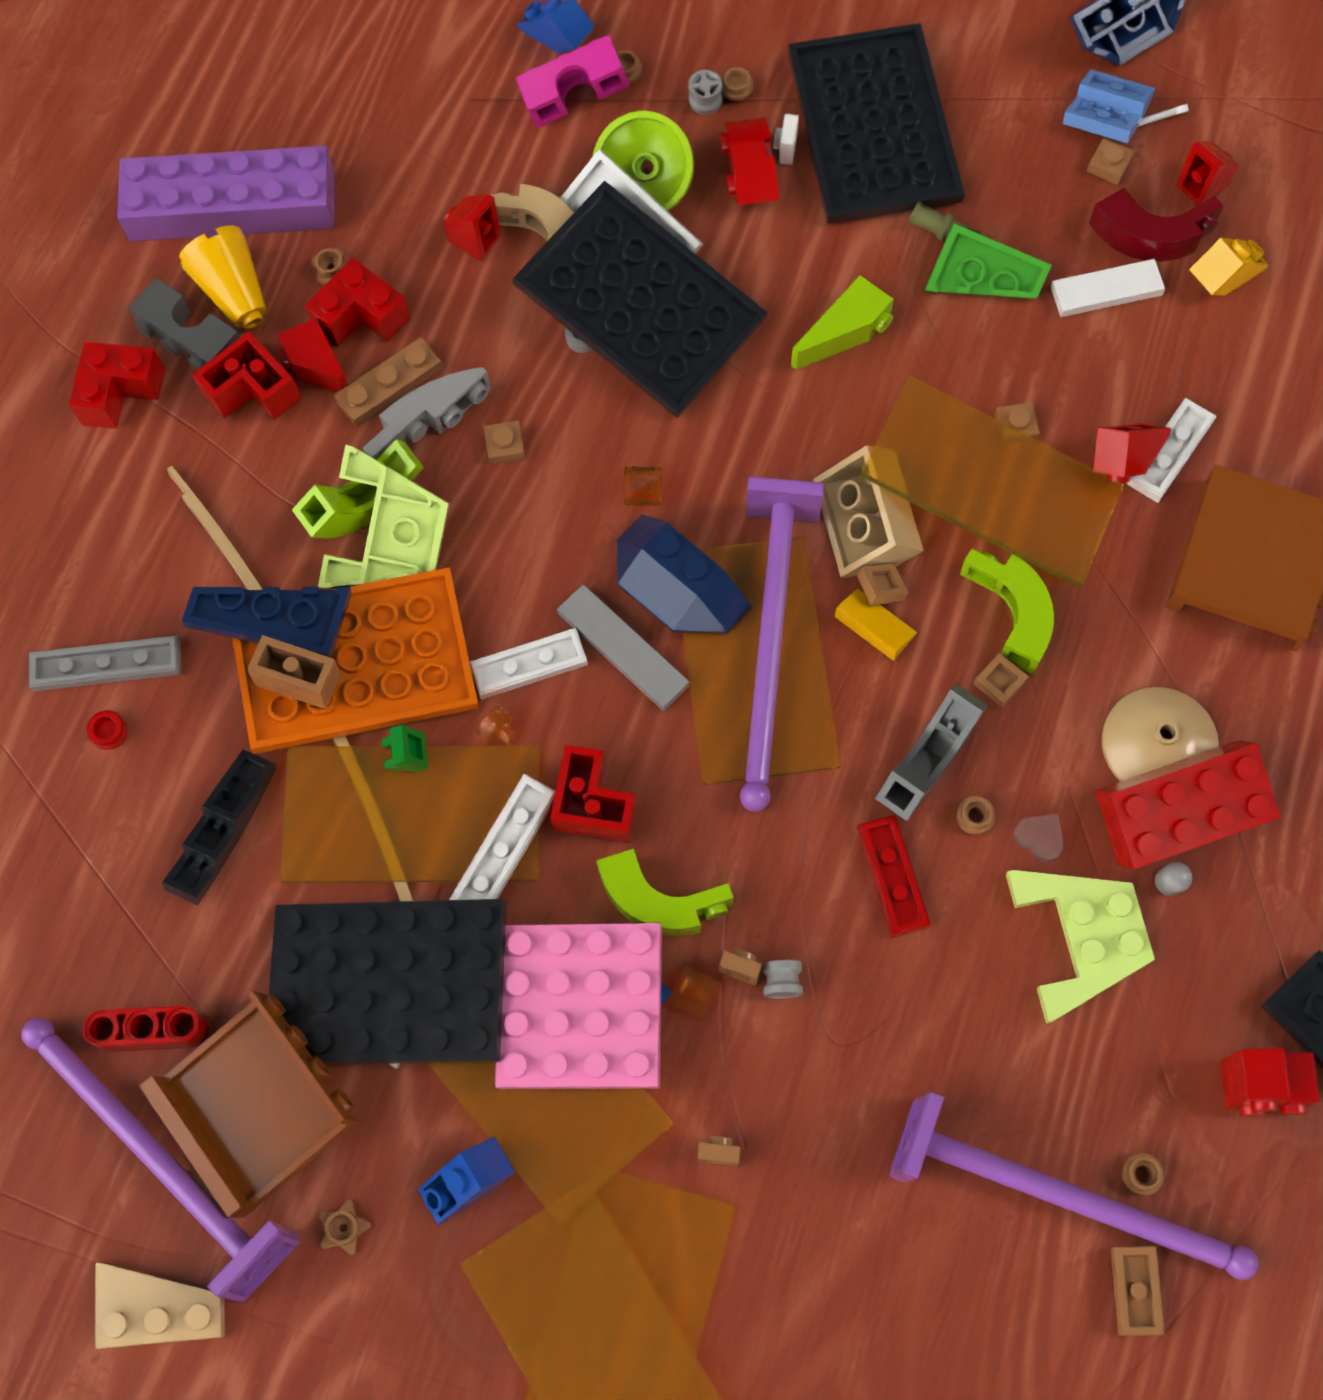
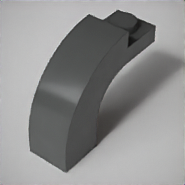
M955 684L948 692L920 738L903 760L892 770L875 799L908 821L959 754L975 730L974 727L988 705Z

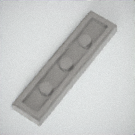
M584 584L557 608L558 614L570 626L576 628L577 632L662 711H665L690 686V682Z
M177 635L29 652V688L33 692L182 675L181 640Z

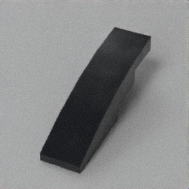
M244 749L240 752L202 805L203 816L183 842V854L162 882L165 891L197 906L199 905L220 873L259 805L277 768L275 763Z

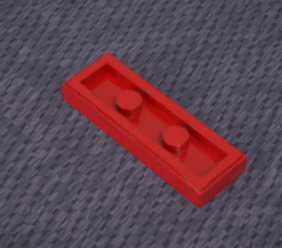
M891 815L859 824L857 830L891 937L895 938L930 928L931 923L896 816Z

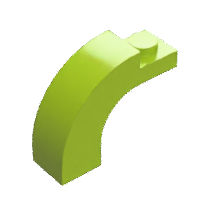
M397 439L377 459V461L411 481L424 469L407 444ZM350 481L334 487L315 484L292 511L311 537L327 539L344 536L370 525L377 486L356 481Z
M971 548L964 560L960 575L993 591L1007 603L1013 616V631L1006 641L1001 654L1015 666L1033 675L1048 647L1053 633L1054 611L1047 587L1036 571L1016 555L1011 554L1006 565L999 563V560L994 555L984 551L978 552Z
M634 848L596 860L605 891L616 909L631 923H660L663 936L683 937L701 933L699 917L705 916L706 920L719 918L728 913L727 908L733 907L734 897L729 883L685 897L667 896L656 891L645 880Z

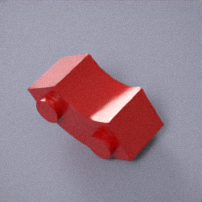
M766 118L725 122V133H719L721 154H727L731 174L726 175L728 196H734L737 205L778 201L779 190L775 158L771 154V135Z

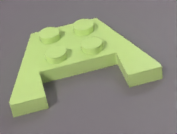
M345 445L339 478L377 486L363 561L324 554L318 587L330 588L365 584L436 570L450 503L354 446Z
M1011 870L1006 873L1015 908L1052 900L1055 901L1076 978L1041 985L1037 988L1046 1024L1054 1022L1155 960L1133 883Z

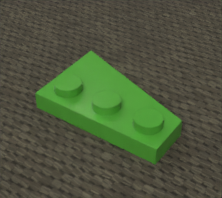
M952 224L924 291L1037 298L1052 265L957 224Z

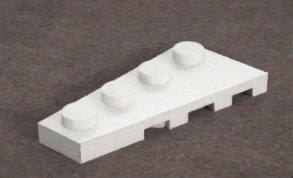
M601 150L596 152L560 198L574 213L605 180L696 254L703 246L701 241Z

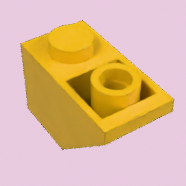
M1220 238L1189 270L1211 295L1225 296L1263 272L1269 265L1262 258L1264 255L1263 250L1254 241L1240 240L1238 238Z

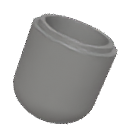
M1170 862L1157 871L1155 885L1162 894L1170 897L1177 896L1190 887L1193 879L1192 872L1182 862Z

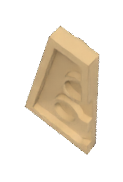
M96 1262L95 1349L225 1337L224 1298L216 1297L211 1290Z

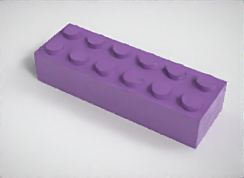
M327 146L122 158L119 164L117 219L129 241L194 238L204 233L206 237L218 235L215 228L230 225L240 227L243 234L335 229L334 167Z

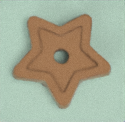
M347 1200L339 1211L321 1212L319 1214V1218L325 1227V1235L320 1246L322 1249H327L339 1245L348 1254L354 1255L356 1253L358 1236L370 1229L371 1223L356 1217L353 1202ZM343 1224L347 1226L345 1232L340 1231V1226Z

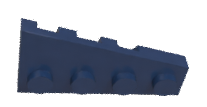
M193 587L181 621L184 627L259 644L262 635L331 658L352 591L350 587H337V590H319L318 587H302V590H280L279 587H264L263 590H244L243 587Z

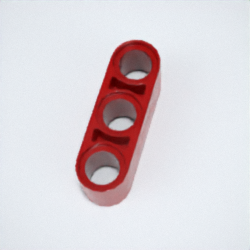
M187 1006L98 1010L88 1015L82 1027L83 1036L88 1043L109 1052L192 1048L203 1043L209 1031L208 1022L205 1017ZM186 1018H193L194 1025L191 1032L186 1036L180 1037L178 1029L181 1022ZM147 1020H152L154 1025L153 1031L149 1036L141 1039L139 1036L141 1025ZM112 1022V1034L106 1040L101 1041L100 1029L104 1024Z

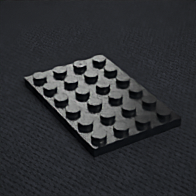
M921 23L788 44V56L827 224L914 210L918 202L927 207L963 202L965 193Z
M605 180L513 278V285L677 419L768 315V312Z
M504 899L276 905L269 994L274 995L285 1008L286 1012L283 1014V1017L290 1026L295 1025L304 1034L308 1041L305 1047L313 1058L318 1057L324 1064L500 1062L507 902Z

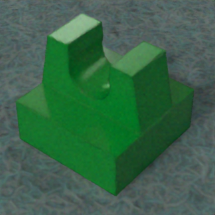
M403 724L390 728V735L382 739V747L392 750V758L383 761L384 769L392 772L412 771L415 773L427 770L428 758L425 733Z

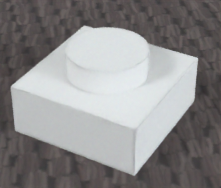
M785 114L783 128L776 127L774 149H780L779 164H793L799 116Z

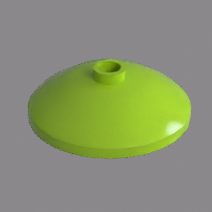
M635 111L614 120L600 135L595 145L593 156L598 150L603 151L667 211L673 209L683 199L692 181L694 156L689 139L674 121L656 112ZM647 162H652L654 166L650 174H645L644 165Z

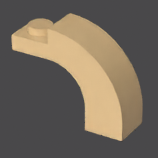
M520 184L519 196H512L507 193L490 194L495 199L500 226L531 229L540 234L546 242L573 214L569 206L559 197L547 190L531 185Z

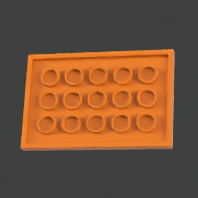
M450 567L350 586L352 595L331 657L335 659L341 677L327 709L256 686L247 668L258 644L232 638L252 753L257 754L479 709Z

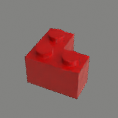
M353 257L304 305L309 319L317 318L326 338L338 347L361 323L389 342L411 319L405 296Z
M249 331L192 374L202 395L224 419L252 397L273 420H276L302 399L294 379Z
M84 342L69 407L83 426L117 429L124 397L159 400L165 367L154 348Z
M572 745L564 746L550 820L554 831L630 843L637 807L635 794L601 788L606 765L603 750Z
M1284 1048L1241 1049L1220 1060L1226 1110L1239 1109L1240 1116L1242 1117L1266 1115V1112L1278 1110L1277 1108H1281V1115L1307 1114L1306 1107L1320 1103L1313 1052L1284 1053Z

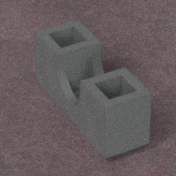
M155 278L129 307L136 320L134 326L141 334L149 339L152 336L159 339L162 346L172 355L177 357L181 354L186 357L188 363L196 371L240 338L235 329L211 313L197 326L182 327L192 312L184 296L158 278Z

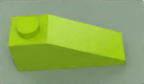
M860 275L792 348L791 366L798 370L866 343L877 332L883 333L893 320L891 311L894 299Z

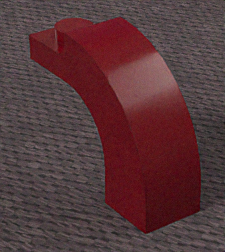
M1122 188L1095 204L1089 224L1103 241L1127 256L1145 261L1155 259L1157 262L1171 261L1186 257L1196 251L1201 238L1212 232L1218 225L1217 220L1224 206L1214 196L1184 214L1173 217L1157 216L1140 207L1128 191Z

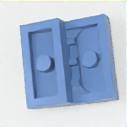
M1091 69L1080 83L1077 97L1065 111L1063 124L1128 144L1143 119L1156 88Z

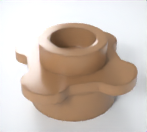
M326 248L312 258L311 265L318 272L317 281L319 284L325 285L345 265L343 261L345 256L342 250Z

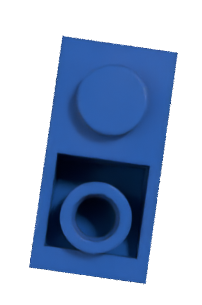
M535 0L523 11L525 17L517 25L522 32L557 53L575 50L595 27L576 0H545L542 2Z
M494 1136L460 1152L419 1187L418 1191L426 1207L439 1225L495 1190L512 1176L515 1170Z

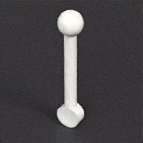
M1188 104L1145 117L1141 120L1139 126L1189 111Z

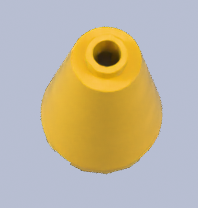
M233 225L215 228L218 235L207 239L204 233L185 246L179 255L182 261L180 264L183 270L236 327L252 329L263 322V316L267 309L245 235L240 227Z

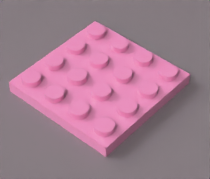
M661 924L506 925L500 1062H496L495 1087L498 1089H660Z

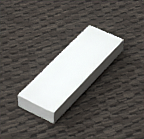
M1155 259L1054 280L1051 284V290L1060 317L1162 296L1165 291Z
M1185 398L1165 426L1171 428L1170 436L1147 473L1131 476L1130 482H1127V485L1159 503L1217 416Z
M576 628L470 661L471 671L481 700L588 665Z

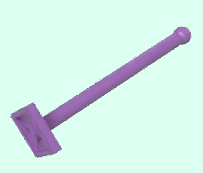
M748 477L746 516L771 518L745 777L747 783L740 792L742 805L747 810L753 812L765 809L771 799L770 790L766 784L769 780L793 522L819 523L824 484L819 482Z
M37 1017L26 1022L21 1032L24 1044L31 1049L38 1050L39 1054L233 1258L207 1287L216 1297L241 1303L245 1302L300 1243L301 1238L292 1229L268 1221L251 1239L232 1218L226 1216L220 1205L59 1036L55 1035L54 1026L49 1020Z
M929 1092L913 1100L889 1173L891 1175L890 1178L903 1183L918 1179L925 1155L1218 1268L1222 1269L1225 1267L1228 1274L1235 1279L1247 1280L1256 1274L1259 1266L1258 1258L1249 1247L1244 1245L1230 1247L1225 1242L935 1132L933 1130L944 1097Z

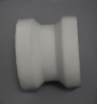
M697 71L689 79V105L692 110L701 115L715 113L722 104V80L714 71Z
M776 960L762 964L763 974L767 977V984L763 988L765 998L789 999L803 996V986L799 983L798 975L802 972V962Z

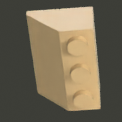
M866 445L813 479L814 482L824 484L821 510L841 578L857 576L863 566L894 563L897 567L924 551L894 452Z

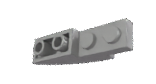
M483 367L459 371L433 380L411 391L379 415L384 429L362 448L363 452L377 460L396 439L404 441L409 446L412 442L415 443L421 440L430 426L438 434H442L447 428L456 426L462 419L463 414L472 405L481 403L487 397L491 389L487 371Z

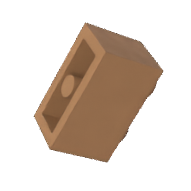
M262 635L247 668L256 686L327 709L341 677L335 659Z

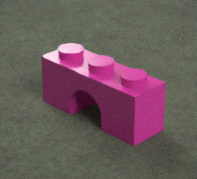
M609 35L595 39L579 49L562 54L557 59L540 67L532 68L516 77L527 109L537 128L568 115L565 106V96L576 85L587 84L592 86L599 100L630 87Z

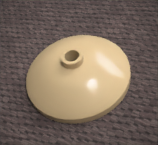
M1164 687L1143 688L1123 697L1107 716L1101 737L1104 758L1110 770L1119 781L1219 747L1217 730L1207 711L1190 696ZM1160 730H1168L1172 734V739L1163 738Z

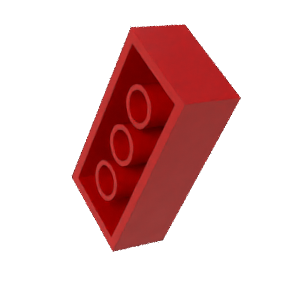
M1238 740L1095 790L1119 865L1131 869L1149 865L1281 818L1258 743Z

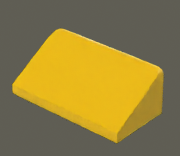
M858 588L836 608L835 618L893 661L917 634L914 629L883 606L870 605L866 594Z

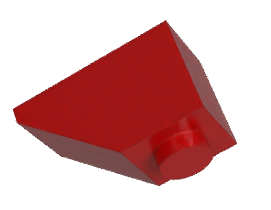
M1197 141L1191 147L1176 187L1198 206L1217 196L1230 185L1239 164L1234 161L1228 152L1223 151L1214 142Z
M490 194L466 196L456 207L450 208L445 216L443 223L448 241L480 261L483 260L501 238L495 199Z
M317 318L277 334L283 347L276 350L285 370L293 369L299 381L334 392H339L348 386L344 373Z
M1144 423L1099 427L1093 472L1108 474L1107 480L1113 482H1130L1131 476L1146 474L1169 438L1171 428Z

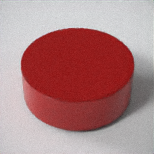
M104 710L91 717L87 724L86 732L89 740L95 746L103 750H112L119 747L125 741L128 727L125 720L118 713Z

